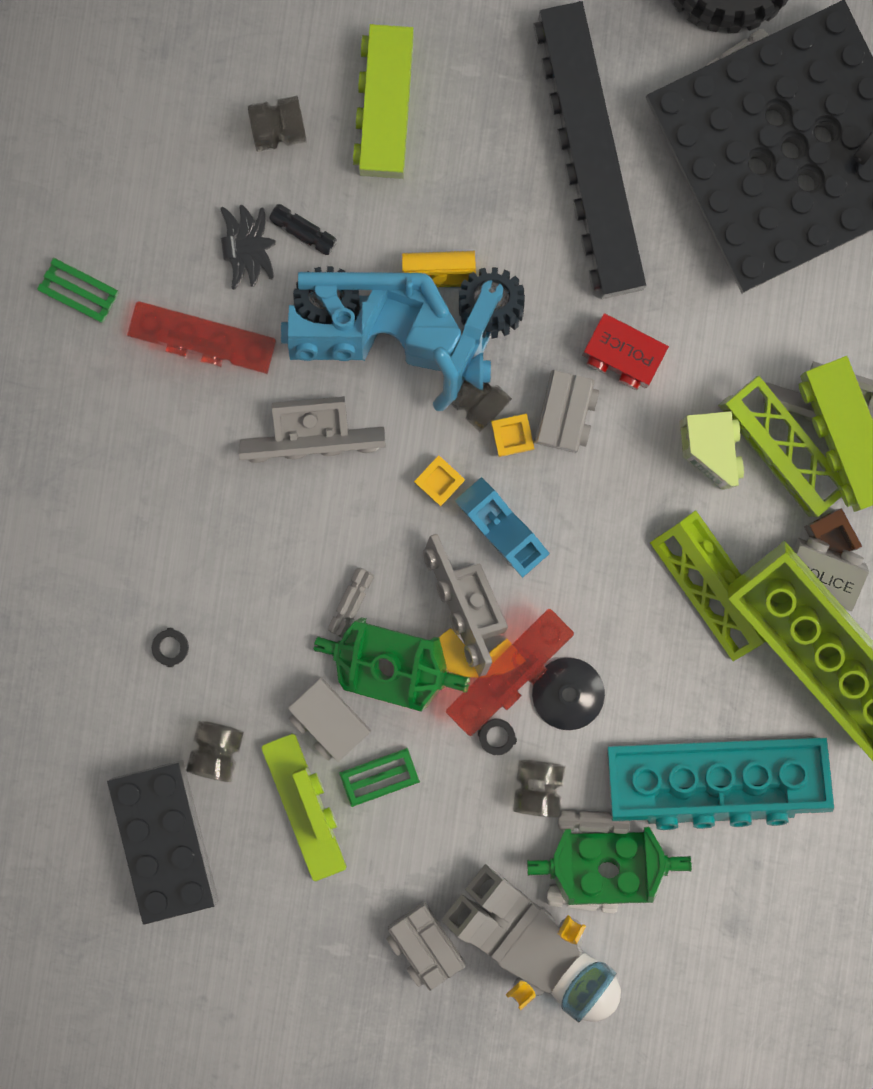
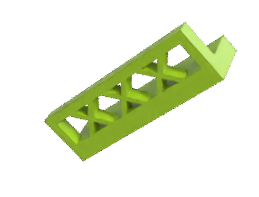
M756 376L735 395L728 396L718 404L723 412L732 411V420L738 419L742 436L808 517H819L841 498L839 486H842L843 483L839 473L831 470L827 458L760 376ZM756 387L765 397L764 413L751 412L742 401ZM771 406H772V407L774 408V410L778 413V415H777V414H770V412H771ZM756 417L763 418V426ZM770 418L781 419L787 424V442L775 441L770 436ZM794 434L801 443L794 442ZM778 445L787 446L786 454ZM793 447H802L809 451L811 454L810 470L797 469L792 463ZM817 463L822 467L824 471H816ZM802 474H809V482ZM816 475L829 476L838 487L824 500L815 491Z
M696 510L650 542L733 662L766 642L728 599V586L739 578L741 573ZM674 536L682 547V557L672 554L664 541ZM689 568L700 572L704 578L703 586L693 584L688 577ZM710 598L721 602L725 608L724 616L714 614L709 607ZM731 628L741 631L749 643L738 648L730 637Z

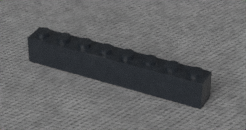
M583 1L542 9L539 11V22L533 23L537 44L544 43L547 57L541 58L544 77L546 80L552 79L554 93H549L553 115L560 114L562 128L557 129L558 140L561 150L567 149L570 163L565 164V170L569 186L575 185L578 199H573L577 221H584L586 234L581 235V242L585 256L591 255L594 269L589 270L593 292L599 291L601 299L642 291L646 287L645 276Z

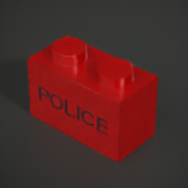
M604 313L582 356L588 359L586 364L591 368L604 374L609 369L620 375L619 382L634 390H638L640 386L647 388L650 385L669 346Z

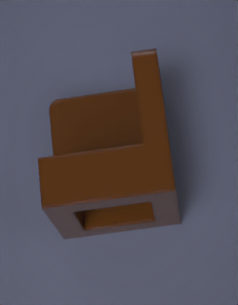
M842 508L836 509L804 526L809 537L828 543V549L842 554L843 550L855 551L862 547Z

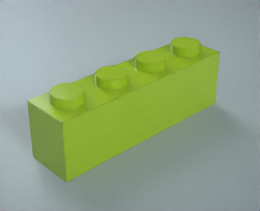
M370 24L369 35H362L361 57L367 58L366 71L359 72L358 93H364L365 97L364 108L357 107L356 129L362 130L361 144L354 143L353 165L360 166V176L404 179L414 40L413 27Z
M844 356L804 372L800 375L802 382L798 383L804 402L806 404L811 403L816 415L812 417V423L818 437H824L828 445L829 451L826 452L828 464L833 472L838 471L843 483L842 486H839L841 497L847 507L852 506L853 511L857 512L873 506V419L849 358Z

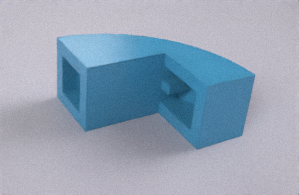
M482 477L455 500L474 525L522 578L550 554L535 534L511 511L498 493Z

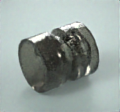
M298 95L278 99L275 106H271L267 101L247 105L257 152L277 149L279 142L282 141L287 146L307 143Z
M464 379L457 398L451 405L457 411L465 410V419L476 430L481 432L510 403L512 398L499 385L491 386L489 383H483V390H479Z
M199 720L193 740L198 747L190 752L186 771L213 780L232 782L237 763L233 758V754L240 751L244 731Z
M519 759L516 780L521 784V788L515 790L512 811L534 816L559 817L562 797L557 793V789L563 786L566 766L550 762ZM535 780L545 781V790L533 788Z

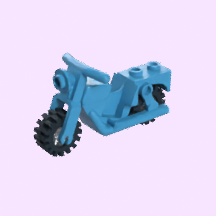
M327 266V272H322L321 267L314 268L315 272H298V281L293 291L294 305H289L288 322H281V344H288L290 360L365 361L379 333L390 334L400 341L403 346L407 364L442 372L443 391L433 401L434 409L440 412L445 410L457 398L464 379L479 390H483V383L491 382V360H483V352L490 337L491 339L498 338L499 331H502L503 335L507 336L510 334V327L513 330L519 327V321H522L524 316L523 284L519 285V279L516 276L510 279V271L504 269L502 275L498 274L497 267H492V273H487L486 268L479 269L478 277L474 272L469 274L468 281L464 279L461 289H459V316H461V322L465 326L461 336V330L451 315L434 281L427 274L345 272V270L340 268L338 272H334V267ZM359 290H372L369 296H359Z

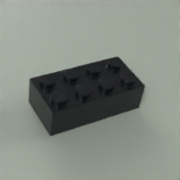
M181 760L108 780L107 784L142 924L145 925L215 907L219 900L184 761Z

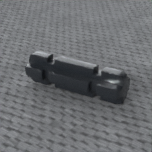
M277 204L270 214L269 219L272 223L280 228L286 227L285 230L306 244L310 246L314 244L315 249L324 255H329L336 245L337 239L326 231L320 232L321 229L296 213L294 215L291 214V210L282 204Z

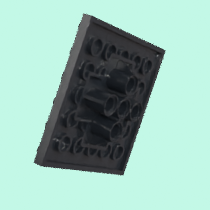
M845 0L839 1L646 95V100L741 294L873 231V154L864 165L857 163L853 159L858 149L873 131V56ZM770 110L779 112L782 115L783 124L778 126L770 124L766 119V112ZM825 127L831 133V141H819L814 133L815 128ZM789 142L796 145L799 156L797 158L785 156L782 152V144ZM753 158L761 159L766 164V172L764 174L752 172L749 167V160ZM798 176H810L815 183L814 190L805 191L801 189L798 184Z

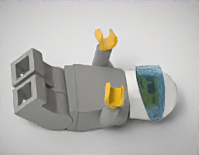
M485 864L465 890L486 910L461 894L441 921L458 938L478 947L495 959L500 967L518 976L514 981L513 988L506 993V996L508 998L513 997L518 1002L519 1010H522L535 996L546 992L552 994L561 1005L563 1011L578 1023L582 1019L598 1022L612 1015L618 1007L621 997V988L616 978L617 972L608 964L599 962L586 953L582 954L583 951L580 948L582 945L581 936L587 926L581 925L578 920L571 918L569 915L559 924L545 908H540L525 894ZM489 879H493L495 883L485 895H481L480 888L482 884ZM470 908L472 910L463 924H458L457 919L460 912Z

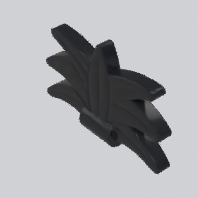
M240 205L239 225L231 212L221 207V213L227 227V237L221 238L223 258L226 261L230 260L233 269L232 290H235L240 284L245 268L249 275L251 287L256 285L261 267L269 279L272 280L274 278L272 264L265 250L275 246L276 240L263 237L266 223L264 208H260L255 222L247 208Z

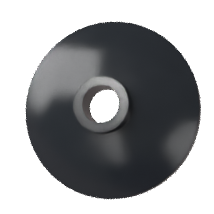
M560 658L548 663L538 673L533 684L532 699L537 713L547 724L561 730H576L587 726L599 715L604 704L605 689L600 675L590 664L576 658ZM571 687L576 691V697L573 701H565L563 699L562 693L564 689Z

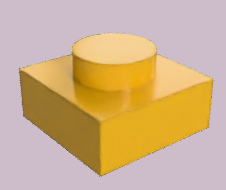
M527 414L491 421L498 457L535 449Z
M438 455L414 483L441 507L462 485L465 479Z

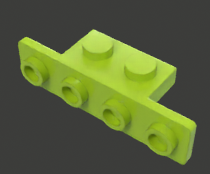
M292 733L262 746L263 754L312 880L319 881L346 870V862L333 832V829L338 827L331 808H324L319 796L324 793L322 783L317 772L311 774L297 736Z

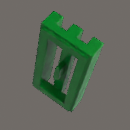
M53 257L50 263L51 266L43 276L44 280L42 284H39L37 290L103 324L119 291ZM60 269L109 294L107 300L57 276L58 270ZM54 282L101 306L100 313L49 288L51 283Z
M408 747L339 772L351 807L420 783ZM404 758L405 764L350 783L349 777ZM406 771L409 772L410 778L357 797L354 794V790Z

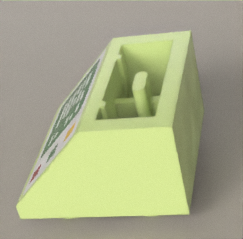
M732 411L687 415L680 420L683 458L722 490L739 486L738 480L744 478V466L742 457H736L735 442L740 441V426L738 419L732 420Z

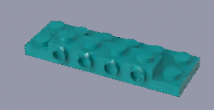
M827 738L611 746L607 749L612 821L647 820L648 824H656L658 830H673L678 828V823L693 822V827L697 829L712 828L715 826V821H730V826L746 827L752 824V820L766 819L767 825L780 826L789 823L788 818H794L795 814L833 812L835 808Z

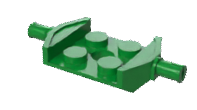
M361 617L348 628L341 641L336 642L318 636L314 642V645H317L314 646L315 652L333 656L337 666L338 682L343 690L420 712L429 706L437 693L445 688V686L466 693L470 685L467 684L470 682V677L449 673L440 638L438 637L427 640L366 623L367 618ZM381 658L387 659L393 664V676H386L381 672L379 668Z
M644 827L643 832H630L626 834H571V829H565L555 851L554 858H550V860H527V876L550 874V879L555 880L563 899L568 905L653 903L664 876H668L669 871L691 872L692 862H690L691 856L668 857V855H664V851L650 827ZM607 862L616 865L619 873L613 878L603 877L598 871L599 866Z

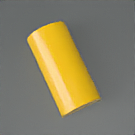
M475 251L402 253V273L427 274L432 278L436 287H461L464 279L468 281L469 274L472 272L476 274Z

